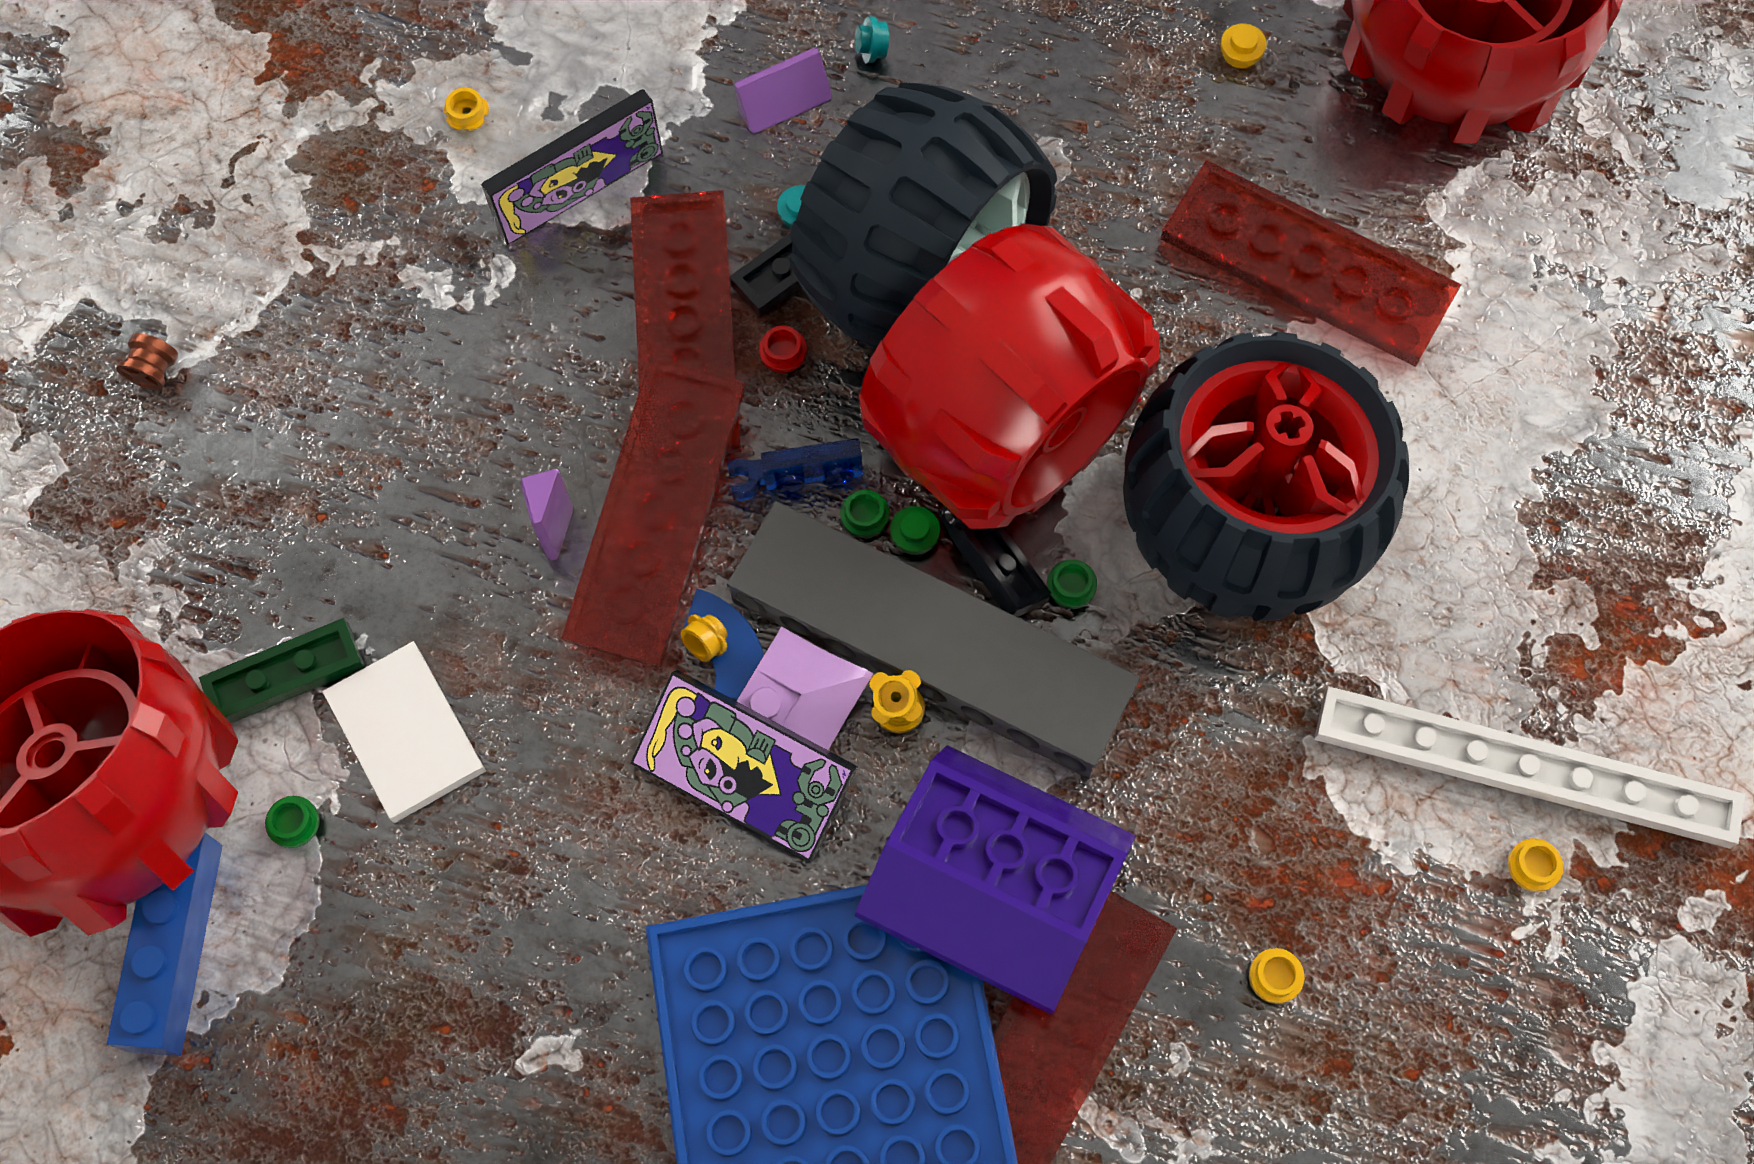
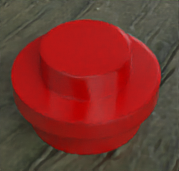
M784 325L773 327L760 341V359L768 369L774 372L787 373L794 371L805 361L807 355L806 341L792 327Z

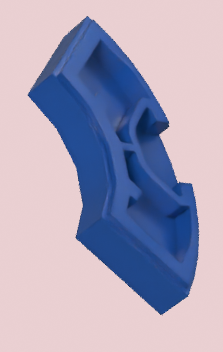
M697 588L683 629L688 625L687 620L689 616L697 614L700 617L712 615L724 625L728 633V637L725 639L727 650L721 656L715 655L711 659L716 673L714 689L737 701L764 656L761 643L749 622L739 611L720 597Z

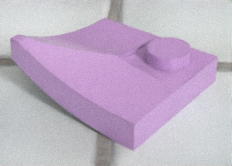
M781 626L737 702L828 750L873 673L825 651Z

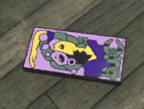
M644 89L639 90L482 182L481 186L498 233L507 246L663 154L653 100Z
M679 670L671 673L630 764L809 862L815 858L858 769L857 765Z

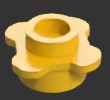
M906 670L897 676H888L883 672H879L872 676L869 685L873 690L875 706L872 708L871 714L875 721L886 724L894 718H905L909 722H914L921 717L923 707L918 702L917 689L921 685V679L916 672ZM894 692L900 693V701L894 702L891 696Z

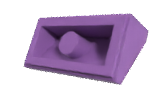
M817 47L734 83L738 111L752 133H758L832 99L830 85Z
M552 469L524 477L522 482H520L531 524L547 559L550 558V561L556 560L559 557L573 513V505L558 469Z

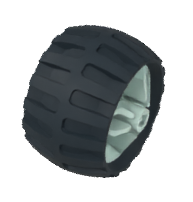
M900 83L898 88L886 87L877 92L873 100L863 108L859 107L846 120L847 124L834 141H830L820 157L822 160L811 181L807 182L800 198L802 203L797 219L793 222L790 235L793 244L792 254L789 258L791 268L797 276L796 279L813 304L835 326L856 341L876 350L880 341L886 336L897 318L914 299L913 297L931 278L933 279L952 260L971 247L973 243L990 233L993 234L1004 228L1018 226L1021 223L1047 227L1051 213L1055 208L1057 174L1038 144L1020 125L999 109L981 99L958 90L924 83Z

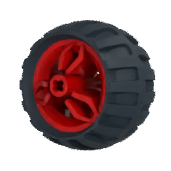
M1275 332L1271 336L1253 337L1252 333H1245L1224 340L1215 349L1208 346L1198 351L1177 366L1167 380L1160 384L1152 393L1136 420L1128 442L1124 463L1123 496L1128 523L1133 532H1136L1138 549L1151 569L1157 568L1167 579V585L1173 592L1184 600L1189 597L1209 607L1208 612L1218 616L1230 618L1233 615L1252 617L1253 621H1273L1283 619L1293 611L1296 615L1306 614L1331 603L1348 588L1363 579L1376 565L1390 544L1402 517L1404 499L1409 484V452L1406 442L1402 441L1403 426L1393 401L1387 402L1382 392L1378 389V380L1364 366L1359 369L1341 356V350L1324 342L1320 346L1309 341L1297 339V334ZM1248 443H1252V446L1248 448ZM1276 506L1279 508L1277 513L1274 510Z

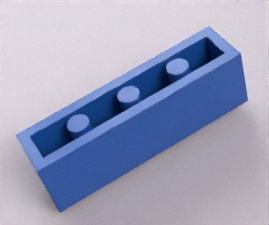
M206 832L196 849L186 860V863L194 871L174 891L165 883H162L147 895L136 900L107 1045L129 1053L180 1057L182 1055L223 847L222 844Z

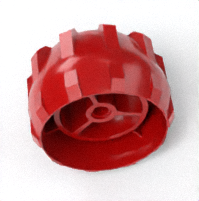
M1345 0L1342 9L1353 23L1342 55L1349 73L1361 79L1375 77L1379 85L1388 93L1381 112L1397 123H1407L1415 114L1429 121L1448 125V138L1453 143L1477 144L1485 125L1506 122L1512 130L1530 133L1548 123L1564 90L1577 88L1581 84L1591 63L1605 44L1609 30L1620 11L1623 0Z
M1021 223L1018 226L1004 228L993 234L990 233L973 243L971 247L952 260L933 279L931 278L913 297L914 299L897 318L883 340L880 341L870 359L861 392L858 395L863 427L888 451L901 471L917 484L927 488L970 529L1006 527L1016 515L1025 512L1033 513L1049 502L1053 494L1066 485L1081 470L1083 471L1100 454L1099 451L1111 439L1124 420L1131 416L1141 401L1140 395L1147 379L1157 371L1159 363V332L1153 328L1152 316L1116 285L1094 260L1078 251L1054 228Z
M85 609V611L59 610L47 613L36 612L12 620V623L0 628V921L12 931L29 937L56 929L63 917H67L89 936L113 928L126 920L127 905L147 895L162 883H165L174 891L194 871L186 863V860L200 843L207 828L223 827L231 816L238 795V791L219 772L220 769L230 764L238 744V739L231 723L199 689L191 674L179 660L160 644L154 643L143 636L124 615L95 609Z

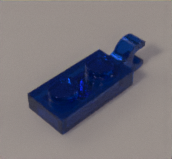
M859 438L761 453V459L758 460L735 459L727 463L730 477L738 475L748 477V481L745 484L731 486L732 498L736 501L751 499L763 485H766L767 491L777 489L780 492H794L802 489L807 484L826 482L830 485H840L850 482L854 477L863 476Z

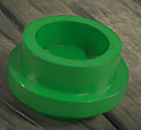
M858 490L850 494L841 505V523L845 530L855 537L871 538L877 536L886 528L889 522L890 511L888 503L880 494L874 491Z
M910 506L900 510L893 517L890 525V535L894 545L899 550L907 554L918 555L928 552L936 545L940 535V525L937 517L930 510L920 506Z
M1073 559L1064 560L1056 564L1049 572L1047 587L1051 591V599L1056 604L1068 609H1077L1087 605L1094 598L1097 590V578L1092 568L1086 563Z
M287 796L278 800L270 807L265 819V828L268 836L273 842L284 848H298L305 845L315 836L319 827V814L316 807L309 800L301 796Z

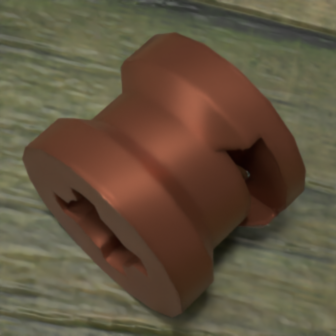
M144 333L132 334L128 342L130 352L126 361L118 363L116 371L126 380L150 390H162L165 385L164 373L168 366L175 364L178 352L171 345L154 336Z

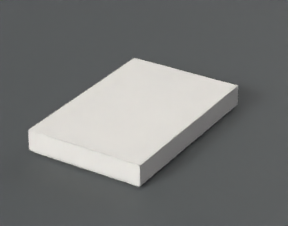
M414 641L322 691L389 819L393 823L400 821L486 772Z

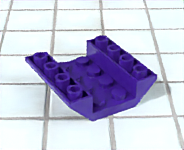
M947 745L931 760L886 841L856 909L855 917L1053 1015L1136 835Z

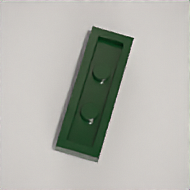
M341 618L200 676L199 680L207 698L230 723H233L365 668L349 623L345 618Z

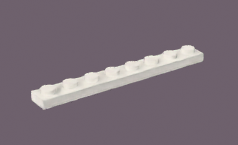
M1329 686L1324 692L1314 738L1316 741L1729 849L1739 844L1745 799L1744 793Z

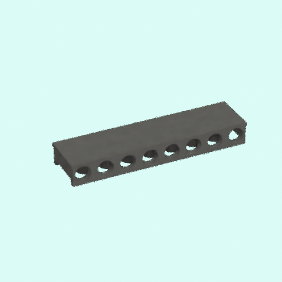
M777 501L774 502L727 582V587L730 588L734 604L874 673L883 672L888 676H897L906 670L914 671L921 679V685L917 690L924 698L1088 779L1093 769L1096 768L1140 680V676Z

